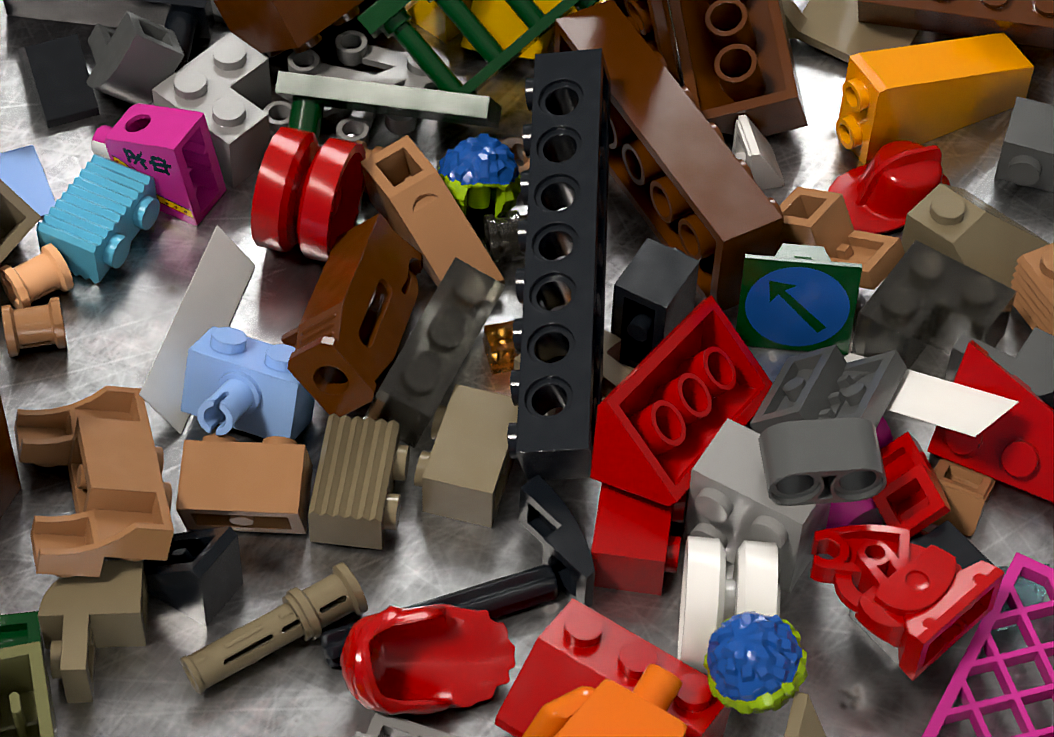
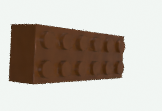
M607 0L555 19L554 52L602 48L611 79L610 175L661 244L677 248L686 255L699 260L696 291L700 297L705 299L712 295L722 311L739 305L745 254L775 256L778 252L781 229L784 226V218L780 206L772 197L767 198L754 181L747 163L735 157L725 144L718 126L713 122L709 123L696 107L690 90L678 84L668 71L666 61L661 53L650 48L641 36L636 21L631 16L626 17L614 0Z

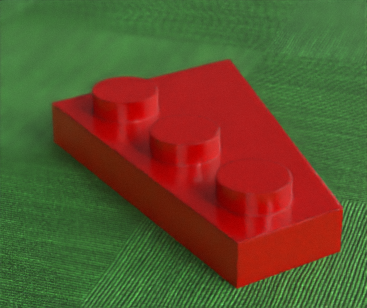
M971 340L967 345L953 383L1019 401V403L976 437L936 426L927 452L1054 503V409L1031 391L1032 388L1015 374L1011 375L988 356L989 353L974 340Z

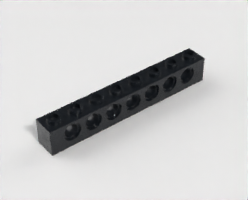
M602 48L535 54L534 77L526 78L525 80L526 104L528 110L532 111V123L523 125V147L526 157L530 158V168L527 171H522L520 176L522 201L524 205H528L527 219H519L518 241L521 253L525 254V268H517L515 275L517 299L519 303H523L522 318H516L513 322V342L516 353L520 354V370H512L510 376L511 398L513 405L518 406L517 422L509 423L507 438L511 459H519L528 481L536 475H539L543 480L590 478L597 407L602 401L611 79ZM566 256L563 259L555 260L558 257ZM566 305L560 310L551 311L557 306ZM565 356L557 362L547 363L554 357ZM554 408H564L561 412L555 415L544 416L548 411Z

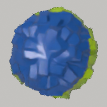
M480 133L477 137L469 136L466 140L460 141L454 149H448L445 157L439 161L437 171L465 216L467 198L468 205L475 209L488 208L490 200L495 203L494 220L507 216L516 205L517 196L521 191V175L519 174L518 165L514 160V154L499 139L490 137L488 133Z
M748 611L726 619L721 623V627L712 633L707 654L704 657V667L708 670V684L711 694L726 708L732 707L742 715L765 713V711L769 710L777 711L788 703L790 698H794L795 691L799 692V686L808 676L805 666L807 652L801 648L799 632L795 631V628L788 620H782L777 614L770 616L756 613L755 611Z

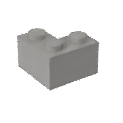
M229 32L154 87L152 94L155 106L204 113L224 182L234 189L260 169L264 154L271 141L269 114L263 111V109L272 103L268 57Z

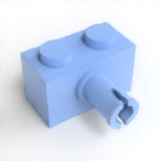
M212 326L188 349L181 411L197 416L200 426L208 433H211L218 424H221L216 429V436L225 435L234 428L262 438L281 436L295 440L312 421L315 399L287 369L291 353L295 351V347L262 342L247 337L243 331L236 328Z

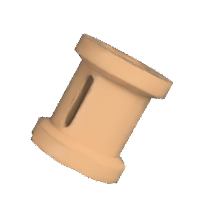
M52 243L42 246L41 254L13 268L9 265L0 267V282L15 309L31 307L32 302L58 289L62 292L73 289L74 282L70 269L61 253Z

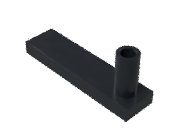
M3 0L6 13L10 16L88 25L99 23L106 27L114 28L118 27L126 11L134 13L175 32L184 53V57L175 72L188 63L194 37L211 39L215 23L211 0Z

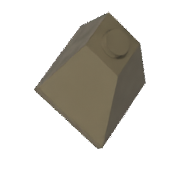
M942 183L907 213L901 239L905 252V257L902 261L986 316H989L1007 298L1006 296L1011 293L1008 289L1012 286L1010 282L1014 279L1012 275L1016 272L1014 267L1018 265L1016 260L1023 254L1050 244L965 189Z

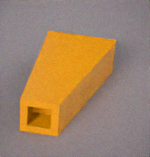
M1004 32L854 54L849 56L846 79L842 87L839 119L836 122L838 138L846 149L853 151L863 165L870 163L876 152L883 145L892 141L908 140L924 144L1014 108L1017 96L1027 97L1034 65Z

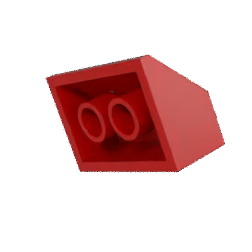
M572 598L538 636L496 715L494 725L514 737H522L544 704L581 686L596 689L606 678L633 691L650 663L668 670L683 683L667 712L687 725L685 737H724L731 707L726 708L711 694L708 676Z

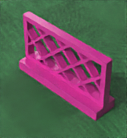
M1016 552L1002 579L993 609L982 618L922 737H938L944 725L966 719L970 720L977 737H992L982 715L1011 709L1022 733L1010 737H1054V726L1035 730L1024 706L1051 698L1054 702V669L1048 657L1054 656V641L1041 644L1031 623V620L1054 615L1053 568ZM1021 576L1043 586L1050 601L1024 607L1015 589L1019 577ZM1007 602L1010 611L1002 612ZM1017 624L1027 648L1000 654L991 635L992 630ZM983 649L987 657L978 659ZM1034 661L1045 685L1017 691L1007 667ZM993 671L1004 695L976 702L967 683L968 677ZM959 696L963 705L953 708Z

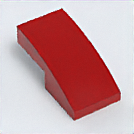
M908 431L880 450L887 484L884 490L873 496L872 499L887 526L910 530L911 538L951 511L945 493L918 441Z

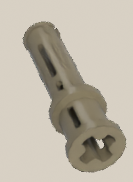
M340 562L332 567L331 575L302 591L297 587L290 589L286 592V596L282 597L283 604L242 627L236 628L231 633L198 651L181 657V666L194 690L201 694L210 686L256 663L261 658L300 637L305 641L309 639L315 640L322 634V629L352 612L356 615H361L368 611V604L363 590L348 566Z

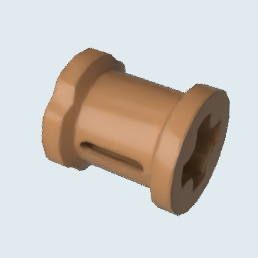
M59 297L50 298L49 304L21 309L13 310L10 304L1 306L9 357L18 356L20 349L55 344L58 349L67 348Z

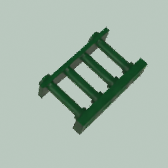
M377 0L357 19L374 39L382 32L388 38L394 36L440 91L478 95L477 92L554 27L555 19L568 15L574 9L580 11L593 6L599 0H562L546 15L533 0H505L529 28L505 50L462 0H427L429 3L432 1L437 3L488 64L464 85L409 22L412 16L408 10L419 0Z

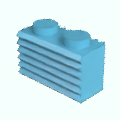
M93 154L91 162H87L85 169H81L79 177H75L73 184H69L67 191H63L61 199L56 200L55 207H50L49 214H44L43 221L38 222L36 232L40 250L42 246L52 243L61 253L70 271L75 276L81 275L85 280L91 279L94 284L99 283L111 267L117 269L122 266L129 254L131 241L140 229L149 230L155 223L160 210V202L156 195L154 177Z

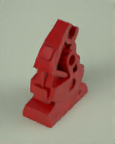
M863 524L819 530L814 532L811 546V555L814 556L810 569V578L818 582L834 584L839 599L846 607L855 612V618L868 631L879 639L898 647L899 666L912 681L993 609L1005 573L997 566L982 560L962 569L956 563L954 555L932 544L925 548L910 543V530L894 526ZM818 554H828L833 559H824L818 556Z

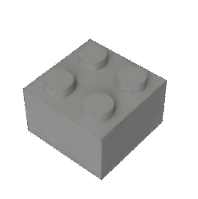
M728 418L692 468L683 539L687 540V536L719 538L725 548L726 561L733 565L737 549L744 540L776 543L778 548V583L780 584V589L790 593L814 556L811 555L814 532L826 529L831 503L791 506L773 502L768 496L758 442L761 434Z

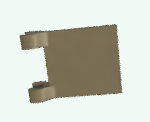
M782 0L790 39L803 41L847 63L849 56L857 53L910 46L920 31L858 22V0H809L803 12L800 11L792 0Z

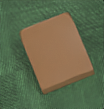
M940 459L934 472L945 493L951 511L932 524L939 526L948 520L964 536H972L982 517L996 479L949 460Z

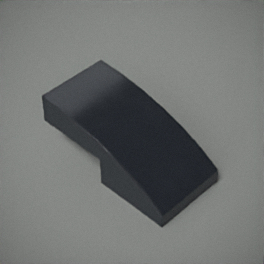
M536 475L520 487L519 522L543 544L542 565L551 566L557 578L559 589L570 600L574 598L590 607L593 605L595 568L586 538L563 500L545 480Z

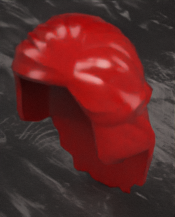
M434 604L414 608H401L390 605L379 613L363 617L350 629L340 656L342 675L351 695L366 709L388 715H427L448 708L471 707L477 702L491 699L497 686L507 684L510 681L509 670L514 668L516 664L514 658L515 646L509 640L508 630L503 622H495L490 619L487 610L477 611L447 604Z

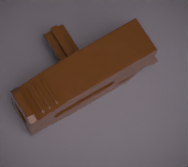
M380 213L337 236L299 326L285 333L281 339L285 345L296 348L291 353L287 369L329 415L335 413L342 417L373 401L377 387L374 381L394 359L417 299L418 281L416 275L421 273L423 269L422 254L399 236Z

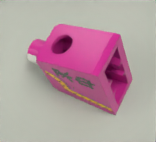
M138 103L131 106L113 127L102 125L93 135L91 144L93 154L154 177L156 195L160 202L159 211L189 224L198 226L227 190L204 113Z

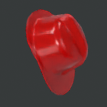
M900 140L883 145L873 156L870 163L851 169L837 177L829 187L828 192L843 194L854 230L882 234L904 227L908 212L940 183L950 185V182L943 174L941 166L942 153L937 145L925 147L916 142Z

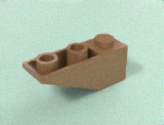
M408 135L360 162L369 201L387 220L391 228L422 254L423 269L457 312L505 284L502 274L438 171Z

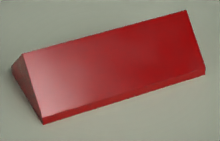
M712 295L703 299L598 404L590 478L670 506L678 502L689 489L692 468L725 421L729 418L745 426L756 414L773 383Z

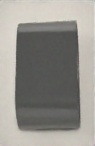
M847 417L787 421L768 427L761 433L758 439L768 496L775 503L794 506L861 501L876 496L884 490L887 484L876 428L867 419Z

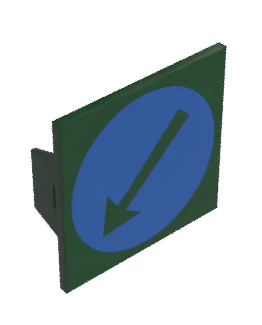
M783 243L775 256L745 254L736 331L748 347L810 352L836 344L842 355H848L862 264L831 261L825 248L822 246Z

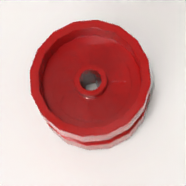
M280 127L273 135L267 147L256 180L251 212L252 239L256 246L286 252L290 251L298 242L305 258L326 262L337 236L356 225L365 185L360 164L361 161L366 159L363 145L339 138H329L320 148L313 132L292 127Z

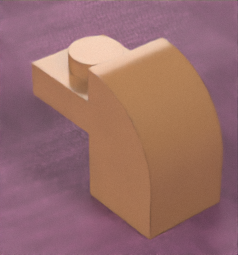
M797 187L779 205L784 218V226L781 229L778 250L783 243L822 246L825 248L831 261L862 264L860 288L875 290L905 257L900 238L854 230L843 194Z

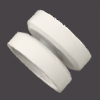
M687 536L681 586L677 659L708 676V670L704 667V657L707 654L712 633L721 627L722 622L734 615L748 611H755L756 613L770 616L777 614L780 617L781 591L780 584L778 583V548L776 543L744 540L736 552L733 579H726V552L720 539Z

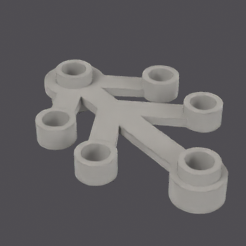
M355 30L344 31L337 36L335 40L337 60L347 66H356L362 63L386 69L385 71L370 74L320 63L319 55L311 49L295 54L293 51L288 57V71L292 73L439 90L407 51L399 52L367 45L365 35ZM431 47L449 68V60L445 53L435 47ZM274 101L268 104L263 111L269 114L270 139H272L280 127H288L291 104L286 101ZM324 107L323 118L344 109ZM353 110L350 117L338 123L336 127L337 138L352 142L361 140L369 146V130L376 113ZM385 114V126L394 134H408L416 128L417 118H398L395 115ZM349 134H358V136H355V137H350V136H347V135H349Z

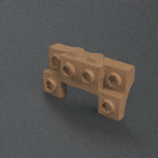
M105 386L93 395L67 406L42 410H17L14 432L19 462L34 463L41 467L67 466L76 514L64 516H34L30 536L36 574H52L63 578L74 576L100 577L104 557L121 558L126 561H140L143 559L167 561L174 533L170 515L172 487L170 482H163L162 480L164 465L163 448L157 447L154 444L145 400L139 395L142 388Z

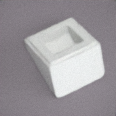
M739 115L735 124L732 153L738 160L742 159L747 163L754 181L761 190L784 186V179L771 145L747 115Z

